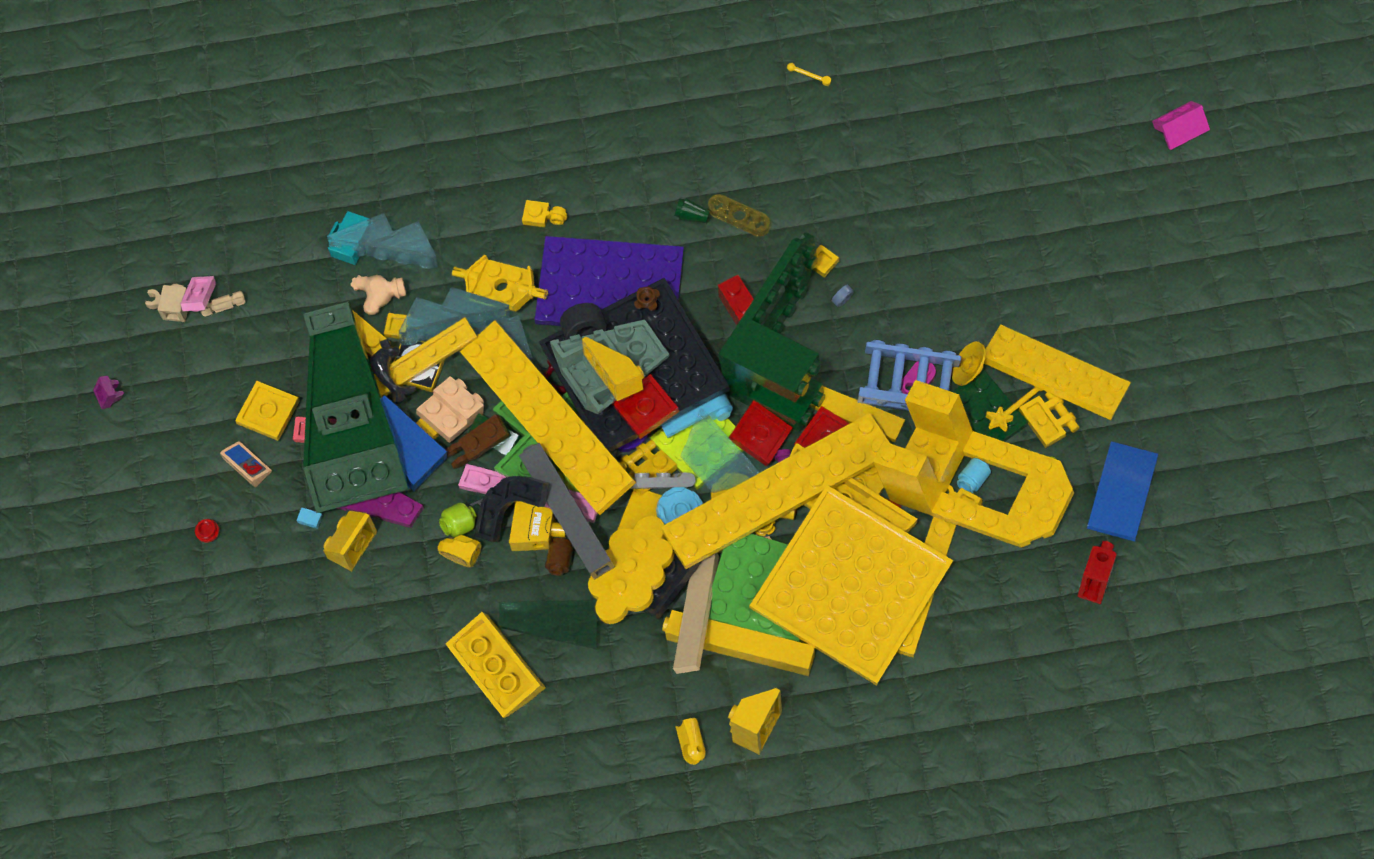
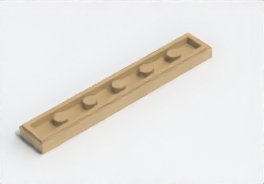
M718 553L702 560L689 579L673 666L676 674L700 670L712 601V585L719 561Z

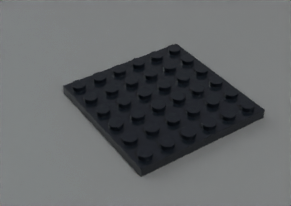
M665 278L647 286L657 289L660 293L656 301L657 308L653 311H650L648 308L637 309L634 302L637 300V292L601 309L606 324V331L614 329V326L645 320L669 353V357L645 376L647 377L651 374L679 409L676 415L660 426L730 391L728 383ZM560 330L540 340L539 343L579 416L609 452L637 439L638 436L614 408L612 403L602 412L596 414L586 410L561 374L550 345L552 340L558 339L559 342L566 340L563 331Z

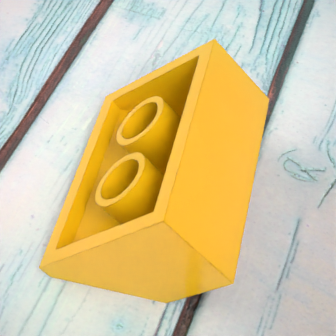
M775 688L743 698L738 706L734 705L728 718L731 719L729 725L731 726L730 732L732 733L734 743L760 755L782 713L781 692L779 689Z

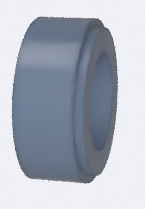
M847 284L834 295L831 301L837 307H841L851 298L854 290Z

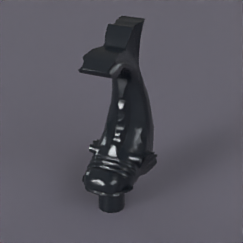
M385 339L380 342L382 349H379L370 357V365L379 381L392 393V402L396 405L404 401L405 397L415 392L417 387H401L394 383L389 367L392 358H395L400 353V349L398 347H391L389 340Z

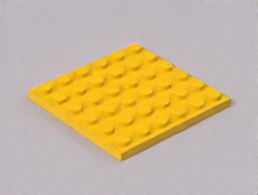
M826 485L749 605V608L877 686L953 560Z

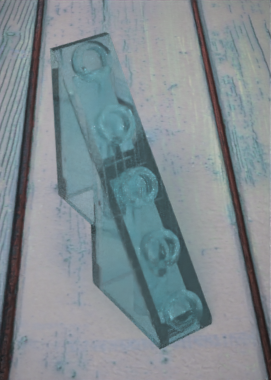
M382 213L327 236L329 248L335 246L342 249L343 245L352 246L351 251H358L357 256L367 255L378 260H394L404 265L410 263L425 269L438 267L436 255L419 221L393 231L385 214Z
M454 287L450 288L443 305L416 297L399 330L400 343L403 346L414 345L417 342L429 340L464 317L472 328H482L485 325L491 324L494 320L498 323L506 322L510 319L509 305Z

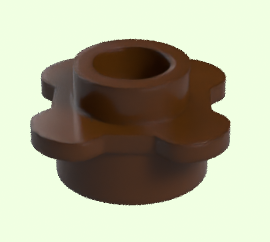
M650 287L639 288L637 290V300L634 302L637 309L648 308L650 311L657 308V298L660 296L659 291Z

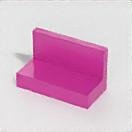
M1193 101L1152 121L1154 128L1163 132L1168 149L1170 150L1210 130L1202 105Z

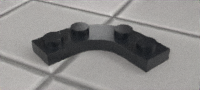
M509 476L501 479L494 487H490L481 502L474 536L491 542H499L503 517L511 503L521 501L537 507H545L549 483L527 476Z

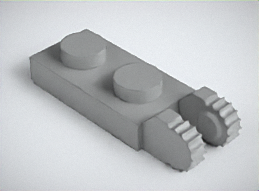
M690 472L676 473L672 476L671 473H656V477L649 478V473H636L635 478H633L636 483L630 489L691 487L695 485L696 479L694 474Z

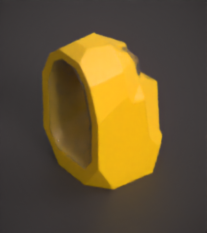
M459 535L455 538L449 537L440 541L438 551L443 557L466 567H473L480 555L482 545L479 541Z

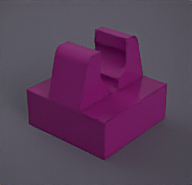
M108 375L99 377L93 389L101 409L110 408L112 403L121 400L124 394L123 391L116 392L114 390L118 387L119 382L118 380H110Z

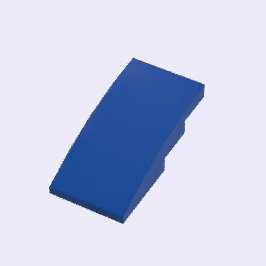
M1111 441L1087 529L1135 542L1158 457L1157 453Z

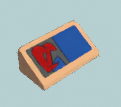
M240 441L220 452L222 458L255 488L272 472L267 465Z

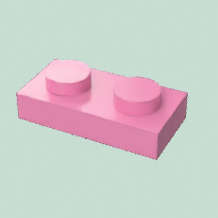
M214 276L191 278L180 303L182 311L198 312L205 310L216 285Z

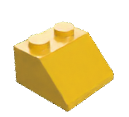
M349 511L346 516L339 520L336 532L333 536H329L324 544L323 551L327 559L352 572L377 533L370 515Z

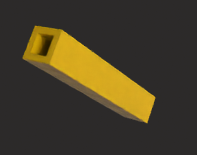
M672 610L670 617L665 618L662 631H665L666 640L678 643L683 616L682 612ZM708 619L704 650L809 676L815 656V648L811 645Z

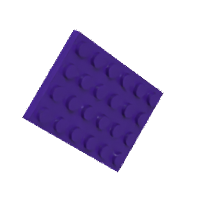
M545 236L539 288L548 290V296H546L545 300L537 297L535 324L561 326L560 317L562 314L576 304L593 303L601 310L637 292L639 288L647 287L662 278L666 279L679 300L684 247Z

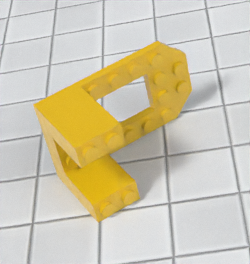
M915 380L905 399L916 426L906 448L883 441L873 460V464L889 499L905 507L1020 548L1031 544V541L1043 537L1045 539L1054 535L1074 495L1073 488L1061 461L974 432L959 394ZM964 456L980 459L987 464L1026 477L1008 515L945 493Z

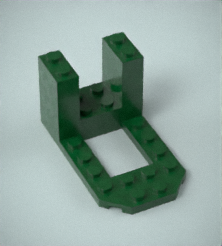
M807 232L802 234L800 239L796 237L791 241L718 354L722 375L730 388V391L726 392L728 396L748 406L755 400L799 432H801L804 425L807 426L812 420L815 406L820 407L825 399L823 384L811 379L812 376H817L821 368L819 353L780 334L786 318H790L796 308L795 304L805 296L812 270L818 261L814 236ZM783 285L785 287V292L783 293L782 297L780 298V300L774 307L773 311L765 321L764 325H761V323L764 321L766 317V310L768 309L770 304L773 305L776 302L779 295L778 291Z

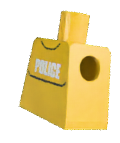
M521 501L515 502L509 539L512 551L549 549V545L552 543V537L566 538V533L560 523L555 522V515L550 508L537 507Z

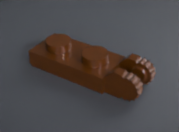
M493 415L460 438L459 442L452 444L446 449L447 456L455 455L462 449L465 452V455L458 457L451 463L453 469L460 468L469 461H474L510 435L499 415Z

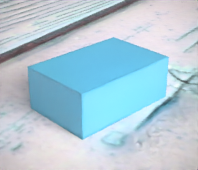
M301 508L297 522L318 529L323 515L322 513H316V511Z

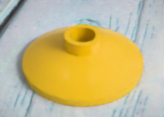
M978 341L971 342L959 353V356H961L959 367H953L952 379L959 386L970 383L983 369L986 349Z

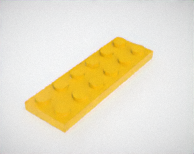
M1001 324L986 347L984 364L1109 420H1112L1131 383Z

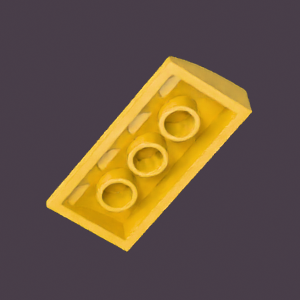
M483 612L445 643L503 718L523 707L546 688L492 619Z

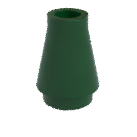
M680 198L674 216L679 217V220L706 223L710 210L701 207L687 198L685 200Z

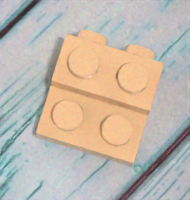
M450 376L433 390V396L416 409V414L450 443L473 424L478 413L483 415L484 402L477 393H469L461 379L454 380Z

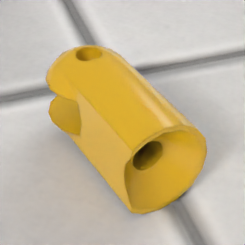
M684 719L681 726L675 727L684 760L689 764L695 765L705 758L706 751L697 719Z

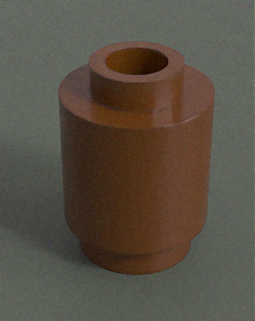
M554 538L553 543L549 545L545 568L549 570L550 574L561 576L569 571L573 553L572 543L569 540Z

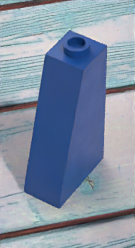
M384 395L382 400L397 441L410 489L415 491L447 459V451Z

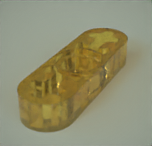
M721 194L712 196L708 201L709 213L719 220L755 236H764L770 230L769 217L762 212ZM719 203H722L723 208L719 207L718 210L715 209V205H719ZM736 211H743L746 214L742 220L733 218V214ZM762 221L764 226L756 228V223L759 224Z

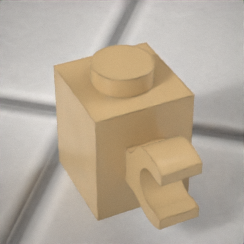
M179 284L163 285L161 295L156 290H148L149 296L156 298L152 302H145L147 308H158V312L163 320L186 322L188 311H182L180 304L187 290L186 287Z

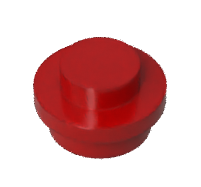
M201 520L196 525L195 535L201 542H212L219 535V526L214 520Z

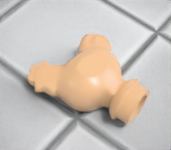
M358 275L357 278L352 279L350 284L355 291L362 290L366 292L367 298L363 308L364 312L368 315L377 314L379 309L387 305L393 296L398 299L406 296L403 278L396 279L395 277L392 279V282H389L381 275L370 277Z

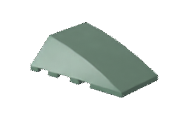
M645 320L614 326V329L603 331V329L593 331V334L580 337V334L570 336V339L560 342L558 339L550 341L561 374L584 408L596 414L602 412L616 399L584 356L582 338L588 337L629 357L635 366H640L644 377L669 357V353Z

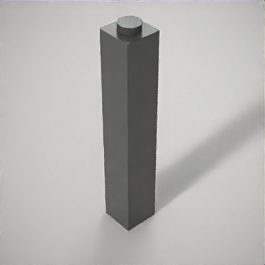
M532 444L526 447L523 453L519 455L520 459L532 478L549 483L546 502L594 580L615 567L541 444Z

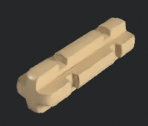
M237 291L232 293V296L228 294L211 300L212 302H208L205 310H201L202 315L208 316L213 311L217 313L233 308L235 304L237 306L244 304L245 297L243 292Z

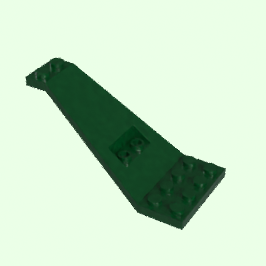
M350 301L304 313L310 341L303 469L316 513L408 490L410 487L397 441L367 357ZM353 410L359 411L360 416L358 418L353 417ZM330 416L336 417V424H332L329 421Z

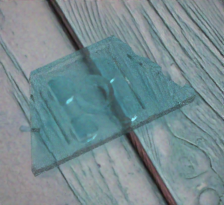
M701 408L680 455L682 460L712 493L733 488L759 474L760 472Z

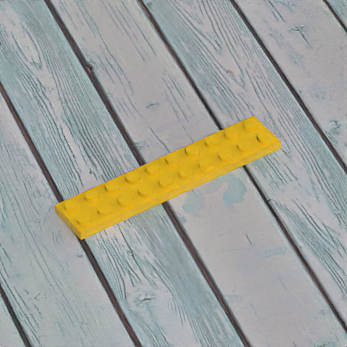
M494 320L477 336L478 339L465 346L460 352L536 442L541 444L547 455L593 509L601 515L636 483L635 480L499 323Z
M868 413L661 526V531L684 568L688 569L819 497L826 485L835 488L873 467V460L883 441L890 442L872 415Z

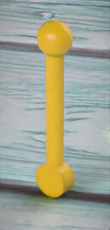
M794 63L787 65V70L790 72L796 71L822 81L824 86L831 84L829 76L821 77L796 67Z

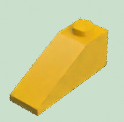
M588 337L582 338L584 356L617 401L643 390L642 379H644V374L639 365L635 366L629 357Z

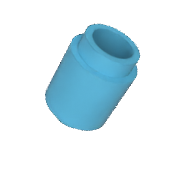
M972 458L958 475V487L971 493L978 491L991 474L989 464L980 459Z

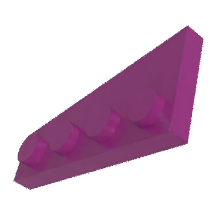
M400 492L342 506L338 509L366 513L380 518L382 521L412 528L424 507Z

